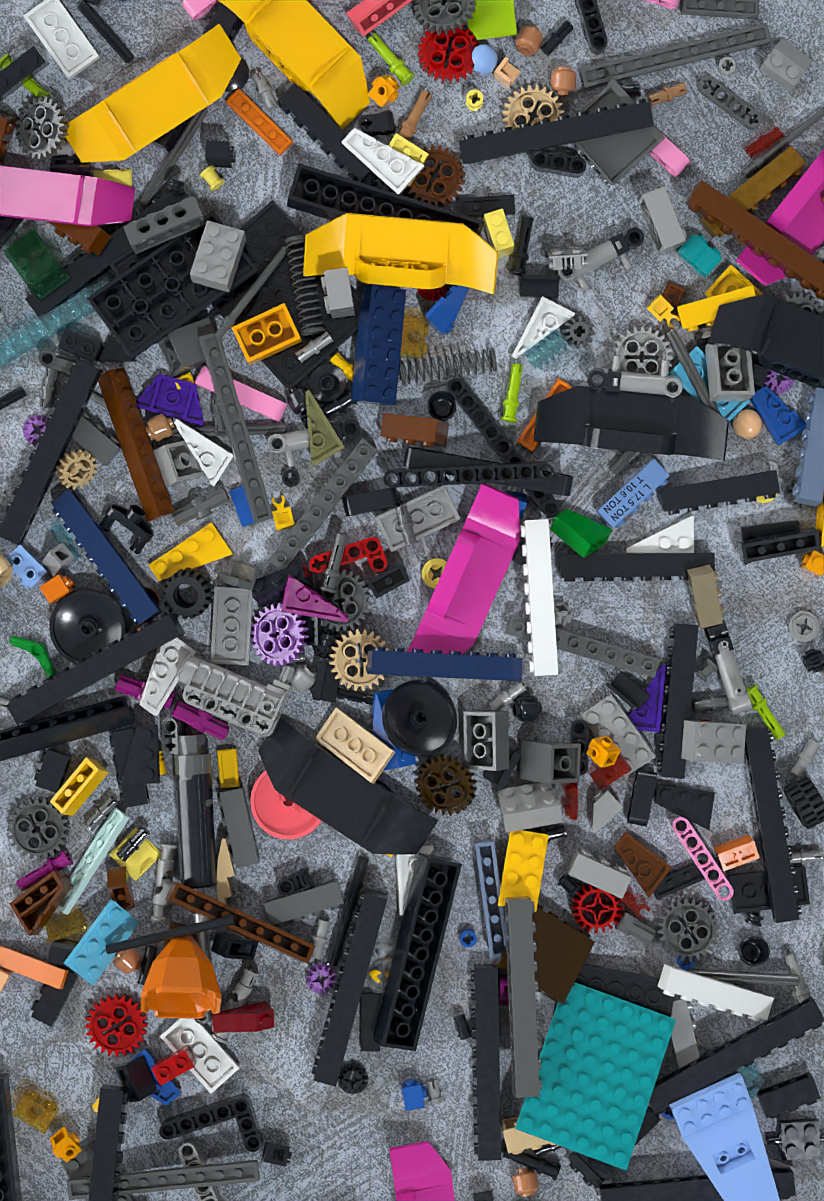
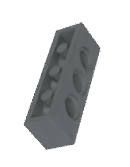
M195 196L185 198L174 205L166 206L158 212L150 213L137 221H131L123 226L132 249L135 254H138L206 224V221Z

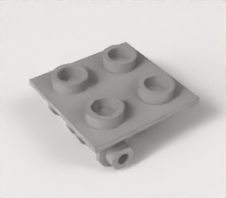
M571 246L570 250H562V247L550 248L551 251H546L548 257L552 258V261H548L549 269L563 270L562 258H564V270L567 269L566 258H569L570 269H572V258H574V269H584V266H588V260L584 259V256H588V253L585 249H581V246Z

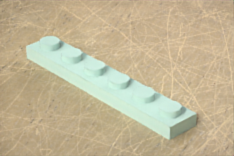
M114 807L70 876L69 880L73 887L58 906L62 913L67 915L70 913L130 818L121 809Z

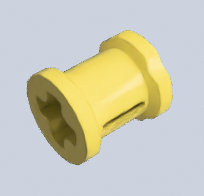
M473 89L469 91L466 96V106L471 111L481 109L483 94L479 90ZM474 97L477 98L475 104L472 103Z
M213 165L206 168L200 174V177L204 178L209 184L211 192L217 190L225 183V180L221 179L216 173Z

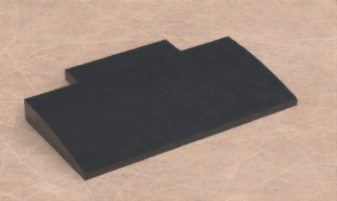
M214 211L204 216L206 222L211 221L224 225ZM206 224L138 254H135L134 250L130 248L109 263L110 268L117 277L87 297L91 307L131 360L229 293L194 283L191 280L190 272ZM242 251L230 291L258 272V269L244 251Z

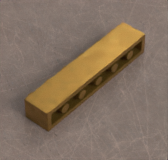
M791 145L727 197L749 213H752L759 207L757 203L762 199L766 202L774 195L772 191L776 188L781 190L789 183L787 179L791 176L796 178L804 171L802 167L806 162ZM704 216L700 218V224L712 239L717 235L719 238L724 235L719 226L708 223Z

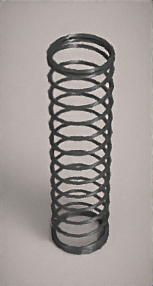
M298 235L286 238L285 244H288L286 246V249L291 251L287 254V256L289 258H293L288 262L290 265L293 266L291 267L290 272L295 273L294 275H292L291 279L297 280L292 284L293 287L298 288L293 293L295 295H300L295 299L296 302L300 303L299 305H297L296 308L298 310H303L297 314L299 317L303 318L299 321V324L305 325L300 329L301 335L306 336L322 333L325 331V328L312 327L302 330L305 327L322 324L324 322L320 321L315 323H301V321L305 319L322 316V314H316L312 316L299 315L309 310L320 309L321 307L318 306L313 308H298L300 305L306 303L320 301L319 299L309 301L297 300L298 298L306 295H314L319 293L317 291L306 294L295 293L296 291L303 288L317 286V284L307 286L294 285L300 281L312 280L316 278H293L295 275L303 273V271H292V269L298 266H304V263H290L295 259L304 258V255L298 257L289 256V254L295 251L305 250V247L299 249L288 248L290 245L305 243L306 235Z
M490 348V362L488 354L485 349H483L482 351V361L479 351L476 350L475 364L472 354L469 351L467 355L468 367L463 352L460 353V366L457 356L454 353L453 369L449 356H445L444 368L442 358L439 355L438 371L435 360L433 357H431V374L426 358L423 359V373L420 366V362L418 359H416V376L411 360H409V379L405 368V364L403 361H401L399 366L402 385L406 386V379L409 385L411 383L410 365L412 368L415 383H418V366L420 369L422 380L425 383V363L427 366L430 381H433L432 360L434 363L438 380H440V361L442 364L445 379L448 378L447 358L449 361L453 378H455V359L457 362L459 374L462 377V356L464 359L467 375L469 376V354L471 356L474 372L476 375L477 354L479 357L482 373H485L484 352L486 354L490 372H492V368L494 372H497L495 349Z

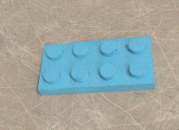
M696 346L689 355L709 391L706 355ZM680 362L668 374L678 376L682 381V388L691 397L701 402ZM750 400L714 402L721 415L730 421Z
M110 900L65 960L64 964L93 986L118 953L107 954L105 946L127 940L140 922L115 901Z

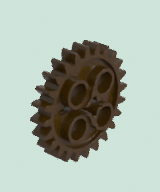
M441 754L438 758L433 756L431 760L428 759L420 767L421 770L417 773L419 777L415 780L420 785L416 787V790H421L418 797L425 798L422 803L428 802V809L435 807V813L441 810L444 816L448 811L449 815L452 816L454 811L456 814H459L461 810L465 811L467 806L471 805L472 800L476 797L474 792L477 790V787L473 785L477 780L471 779L474 773L468 772L470 766H463L464 760L458 763L457 756L451 760L450 754L446 758ZM447 770L451 771L454 776L449 775ZM431 776L434 777L437 780V782H434L431 779ZM455 787L459 788L462 793H458ZM439 794H442L445 799H442Z

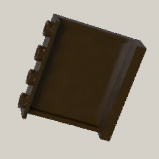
M538 904L537 911L532 913V921H535L536 926L533 940L536 941L534 960L537 962V972H534L535 980L538 982V992L556 1003H564L595 941L590 939L591 936L588 933L575 930L573 924L567 921L563 923L558 920L559 916L550 911L548 913L543 911V907ZM505 947L500 958H496L493 965L507 973V950Z

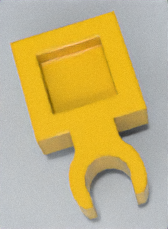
M661 294L646 307L660 322L665 318L671 328L674 327L670 323L672 318L680 321L676 314L671 313L674 307Z
M281 495L282 502L280 504H277L275 499L272 498L273 505L277 509L272 511L277 531L295 526L291 508H284L285 499L283 495Z

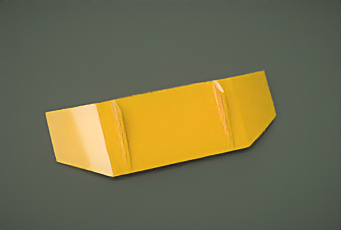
M218 0L245 23L247 34L252 42L293 84L296 83L304 91H310L321 102L341 130L370 104L361 56L307 0Z
M218 24L180 51L163 59L111 93L94 107L66 123L70 127L65 129V132L69 134L65 138L81 162L124 161L221 98L241 57L221 25Z
M346 213L306 234L303 276L324 275V271L348 268L349 275H355L358 280L368 284L420 289H435L445 284H451L494 294L499 252L462 223Z

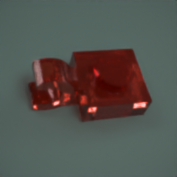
M629 891L624 894L622 899L618 897L640 919L644 918L640 914L641 909L644 908L648 912L650 911L646 904H637L635 902L637 898Z

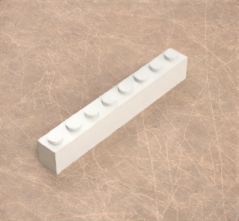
M525 520L524 525L521 526V537H525V545H522V556H526V564H523V574L527 576V583H524L525 595H528L529 603H525L526 614L530 616V622H527V634H531V641H528V653H532V661H529L530 673L533 672V677L558 675L549 520Z

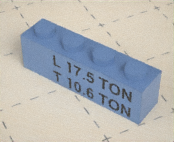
M655 459L651 460L602 505L596 513L610 528L615 526L619 528L626 521L624 519L625 516L629 513L633 515L640 508L638 504L643 500L647 502L654 496L652 492L657 487L661 489L668 483L667 478L670 475Z

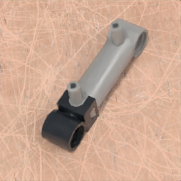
M634 227L630 228L625 236L620 233L610 238L609 241L586 251L588 256H584V259L588 260V266H584V269H574V258H572V269H570L569 260L567 261V268L571 270L572 275L564 276L562 270H557V276H560V281L563 283H569L576 278L582 291H586L589 289V286L583 274L611 260L620 258L625 270H629L632 268V264L627 254L630 250L638 249L644 241L643 231ZM632 234L636 235L639 241L632 243L629 240V236Z
M614 355L612 369H608V374L601 368H594L588 375V384L595 390L602 389L606 385V391H629L676 397L683 389L682 381L678 376H668L669 360H662L660 375L622 372L620 370L621 356ZM595 374H599L603 380L600 383H595L592 377ZM670 382H676L678 388L671 391L667 388V385Z
M345 420L342 425H340L339 421L330 423L341 442L344 441L343 437L353 440L360 435L361 428L356 420ZM352 424L356 426V432L354 434L346 433V427L348 425ZM308 428L271 435L267 442L268 448L274 454L285 453L288 467H294L293 451L310 448ZM276 439H280L283 442L280 449L273 448V442ZM342 451L334 454L335 457H342Z
M723 620L722 624L706 627V635L710 642L713 657H715L732 715L752 710L751 701L743 684L733 652L734 647L725 621Z

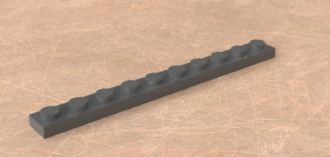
M764 23L581 68L580 73L584 89L608 84L613 78L616 81L767 45L772 41L768 25Z
M215 333L199 337V341L253 522L256 524L274 517L221 339L218 340L214 336Z
M258 1160L121 1173L120 1183H117V1190H119V1195L256 1182L260 1180ZM91 1177L67 1180L69 1200L89 1198Z

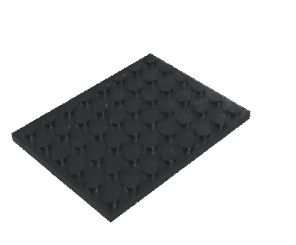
M273 200L239 229L245 231L246 235L243 251L258 269V272L211 304L223 318L231 314L282 246L286 247L288 245L285 244V239L303 235ZM305 243L290 245L288 248H303L305 247ZM305 250L295 251L289 254V256H302L305 254ZM286 254L237 317L234 326L285 303L302 342L261 361L284 387L290 391L358 331L360 297L351 289L355 315L332 319L331 314H327L324 296L328 295L324 294L321 277L325 275L303 276V273L293 277L295 279L316 277L312 280L300 281L294 284L295 286L317 284L316 287L303 288L295 293L319 292L318 294L306 295L297 299L298 301L320 300L298 307H321L320 309L309 310L299 314L301 316L322 314L319 317L305 319L301 323L324 322L305 327L302 330L312 327H324L325 331L333 339V342L319 350L320 353L313 354L301 363L295 352L309 344L308 341L311 339L313 341L321 336L325 331L314 335H301L300 329L305 325L299 324V321L303 318L297 314L303 310L296 308L300 303L296 302L295 299L300 295L293 293L298 289L292 286L297 280L291 279L295 273L290 272L293 266L288 262L293 258H289ZM304 258L295 259V260L291 261L290 263H292V264H301V263H304ZM304 266L295 267L292 271H303Z

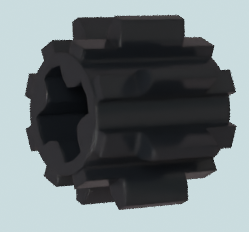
M810 649L806 651L805 655L802 656L806 670L808 672L813 671V673L823 670L824 655L821 650Z

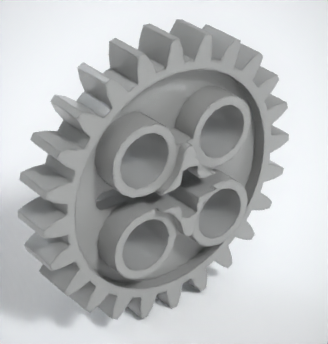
M642 326L641 331L634 327V333L626 330V337L621 334L620 338L622 341H615L618 348H612V351L616 352V355L621 356L620 370L622 372H629L626 369V365L629 362H635L637 370L632 373L660 375L662 360L673 359L672 356H668L672 349L666 348L670 342H663L665 335L658 337L659 330L653 334L651 333L652 327L645 331L644 326ZM631 342L636 343L638 346V350L635 353H630L627 350V345ZM647 344H656L657 351L655 353L647 352ZM640 352H643L644 356H659V359H644L643 363H640L639 359H625L624 357L626 355L639 356ZM649 362H654L657 366L656 371L653 373L646 370L645 366Z

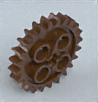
M431 145V150H427L424 146L423 151L429 154L426 161L433 160L435 166L432 168L425 166L415 177L410 187L407 186L405 189L411 188L408 195L415 194V200L421 199V202H427V204L434 203L437 207L438 203H441L445 207L446 200L452 203V196L458 198L459 195L456 191H463L460 185L465 184V180L461 178L466 173L460 171L464 168V165H458L461 159H454L455 152L448 154V147L441 151V145H439L437 150L434 149L433 145ZM442 161L443 164L438 171V178L434 179L430 191L427 192L426 189L431 182V175L435 174L439 162ZM445 168H449L453 173L450 176H445L442 171ZM419 177H424L427 182L424 185H419L416 180ZM437 185L444 188V191L440 194L434 191V187Z

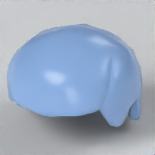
M482 44L475 47L472 52V60L475 64L474 71L480 72L479 75L482 76L495 70L498 56L491 46Z

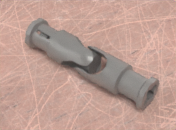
M162 842L160 845L162 847L161 858L158 859L153 896L154 910L151 920L166 922L168 920V917H166L167 906L170 905V902L166 901L165 898L173 883L174 855L178 845Z
M248 966L244 967L240 981H237L224 1010L245 1005L253 989L254 980L259 976L258 971ZM230 1032L213 1033L212 1037L221 1043H227Z

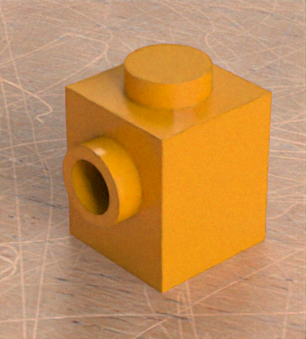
M815 550L806 552L801 560L803 564L800 568L815 576H822L824 573V555Z

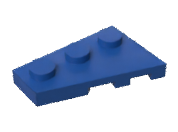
M767 386L756 391L755 395L750 398L777 446L806 429L807 422H804L794 410L787 407L783 400Z
M144 1048L130 1061L139 1056L144 1057L157 1088V1091L150 1096L167 1106L182 1091L173 1080L160 1086L151 1070L157 1060L147 1048Z

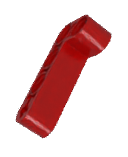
M369 537L346 545L340 566L367 557L371 569L374 572L381 573L387 568V560L380 541L375 537ZM376 541L378 543L377 550L369 551L367 549L368 542ZM352 547H357L360 550V554L356 558L349 555V550ZM332 551L311 558L309 562L311 571L323 573L327 569V564L321 565V569L318 570V568L313 567L316 563L315 560L318 559L319 562L325 561L324 556H327L329 563ZM376 559L384 561V567L380 570L375 569L373 566V562Z

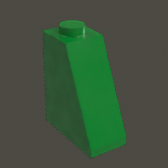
M569 509L562 513L558 512L553 517V524L550 528L553 533L583 558L606 544L613 531L611 528Z

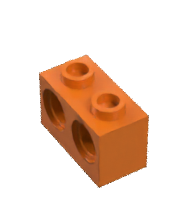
M60 574L39 587L49 603H58L64 597L76 591L74 589L75 583L71 577Z

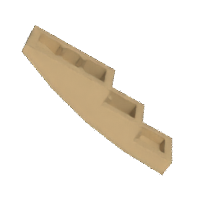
M226 836L221 840L217 865L218 901L227 904L226 898L231 897L233 894L229 877L235 876V869L231 862V852Z

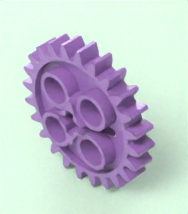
M278 603V605L271 604V607L265 606V611H259L261 617H254L257 623L251 624L255 631H251L254 638L250 639V641L256 643L252 649H258L256 655L262 656V661H267V664H274V666L293 663V658L299 659L298 653H304L301 646H307V643L303 640L308 638L304 634L308 628L303 627L306 620H300L302 615L281 612V603Z

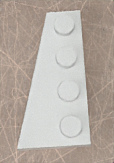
M356 128L341 142L399 195L425 167L423 164L399 153Z
M175 638L159 647L139 705L154 716H157L176 686L186 661L191 655L194 656L196 651L179 638Z

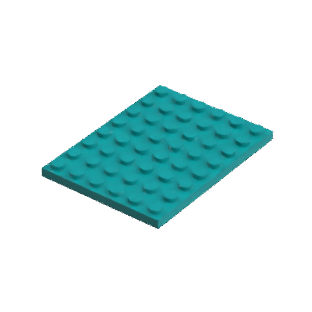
M574 982L565 1002L557 1003L539 1056L541 1060L539 1078L542 1080V1090H539L540 1096L525 1097L515 1129L627 1171L676 1019Z

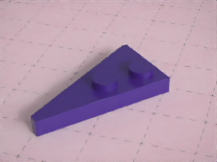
M666 665L660 666L655 678L652 679L645 690L651 697L639 711L633 710L629 716L638 730L660 732Z

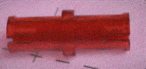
M777 126L764 136L760 135L758 140L745 147L746 153H749L748 156L752 158L763 149L767 150L770 148V145L780 138H783L784 135L782 131H779L780 128Z

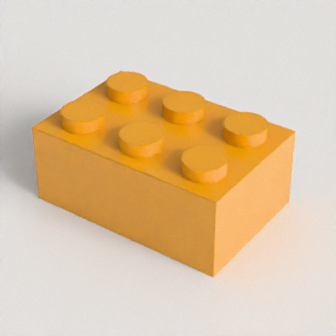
M285 303L231 327L249 365L302 342Z

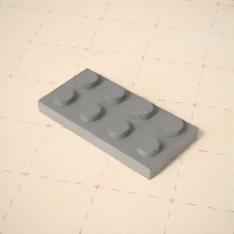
M445 485L398 506L402 510V506L407 505L410 520L414 523L412 527L416 541L461 520ZM395 508L375 517L391 552L404 547L405 541L402 529H399L400 522Z
M228 587L214 588L210 663L249 665L253 607L251 590Z
M613 693L581 713L580 716L596 738L607 736L621 749L615 765L624 777L657 756Z

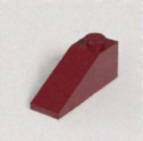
M266 1001L220 1011L217 1014L211 1013L213 1033L258 1032L275 1027L274 1010Z

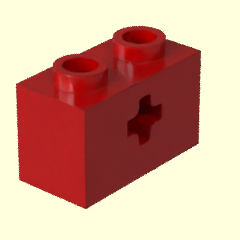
M187 1045L154 1063L151 1070L161 1086L194 1068L197 1061Z

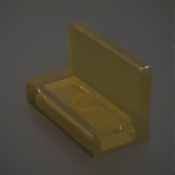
M80 909L68 915L65 914L48 920L45 925L48 934L46 941L49 943L84 931L87 925L82 910Z

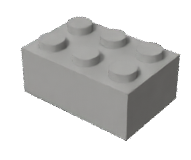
M665 186L643 194L638 202L659 256L681 248L687 237L684 227H680L678 222L680 219L679 213L676 208L673 209L671 202L673 199L669 190L666 191Z
M207 221L190 272L192 282L230 292L246 242L245 231Z
M348 268L324 271L325 276L321 277L324 294L328 295L324 296L327 314H331L332 319L355 315Z
M706 344L710 401H748L753 397L755 391L751 352L734 347Z
M684 720L681 759L743 763L746 725L730 722Z
M540 782L498 790L506 833L563 822L561 805L555 784Z
M583 848L580 851L575 849L566 869L570 876L621 899L632 878L628 873L629 871L626 870L627 868L619 864L613 866L608 859L598 856L597 859L593 857L590 851Z

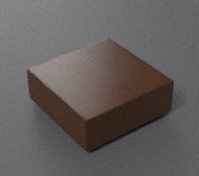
M669 281L662 296L672 306L677 308L686 289Z

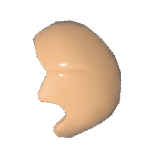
M750 409L738 412L734 416L732 423L735 433L745 439L757 437L763 425L760 415Z

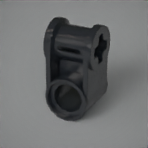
M384 111L362 116L359 119L358 130L369 136L395 133L393 112ZM365 123H368V126H370L369 129H366V127L364 126Z
M309 868L300 869L281 878L277 886L279 894L289 896L315 886L308 873ZM283 882H289L292 888L289 891H283L280 885Z

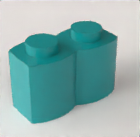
M694 233L677 253L700 275L706 278L722 260L721 253L715 247H709L706 244L707 240L701 234L696 235Z

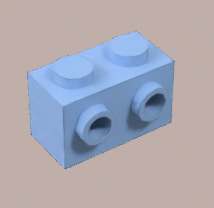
M19 545L6 558L13 566L12 574L16 573L21 578L19 581L26 588H35L50 573L24 545Z

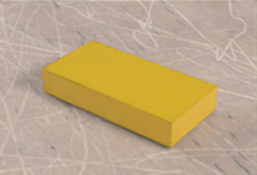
M237 748L217 750L220 789L240 787Z

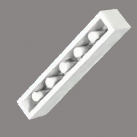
M664 964L658 987L663 989V993L674 997L675 994L681 995L680 998L692 1002V999L698 1000V1004L709 1007V1004H713L715 1009L724 1012L726 1009H730L732 1014L743 1016L744 1013L749 1015V1019L759 1021L760 1018L768 1019L774 999L764 993Z

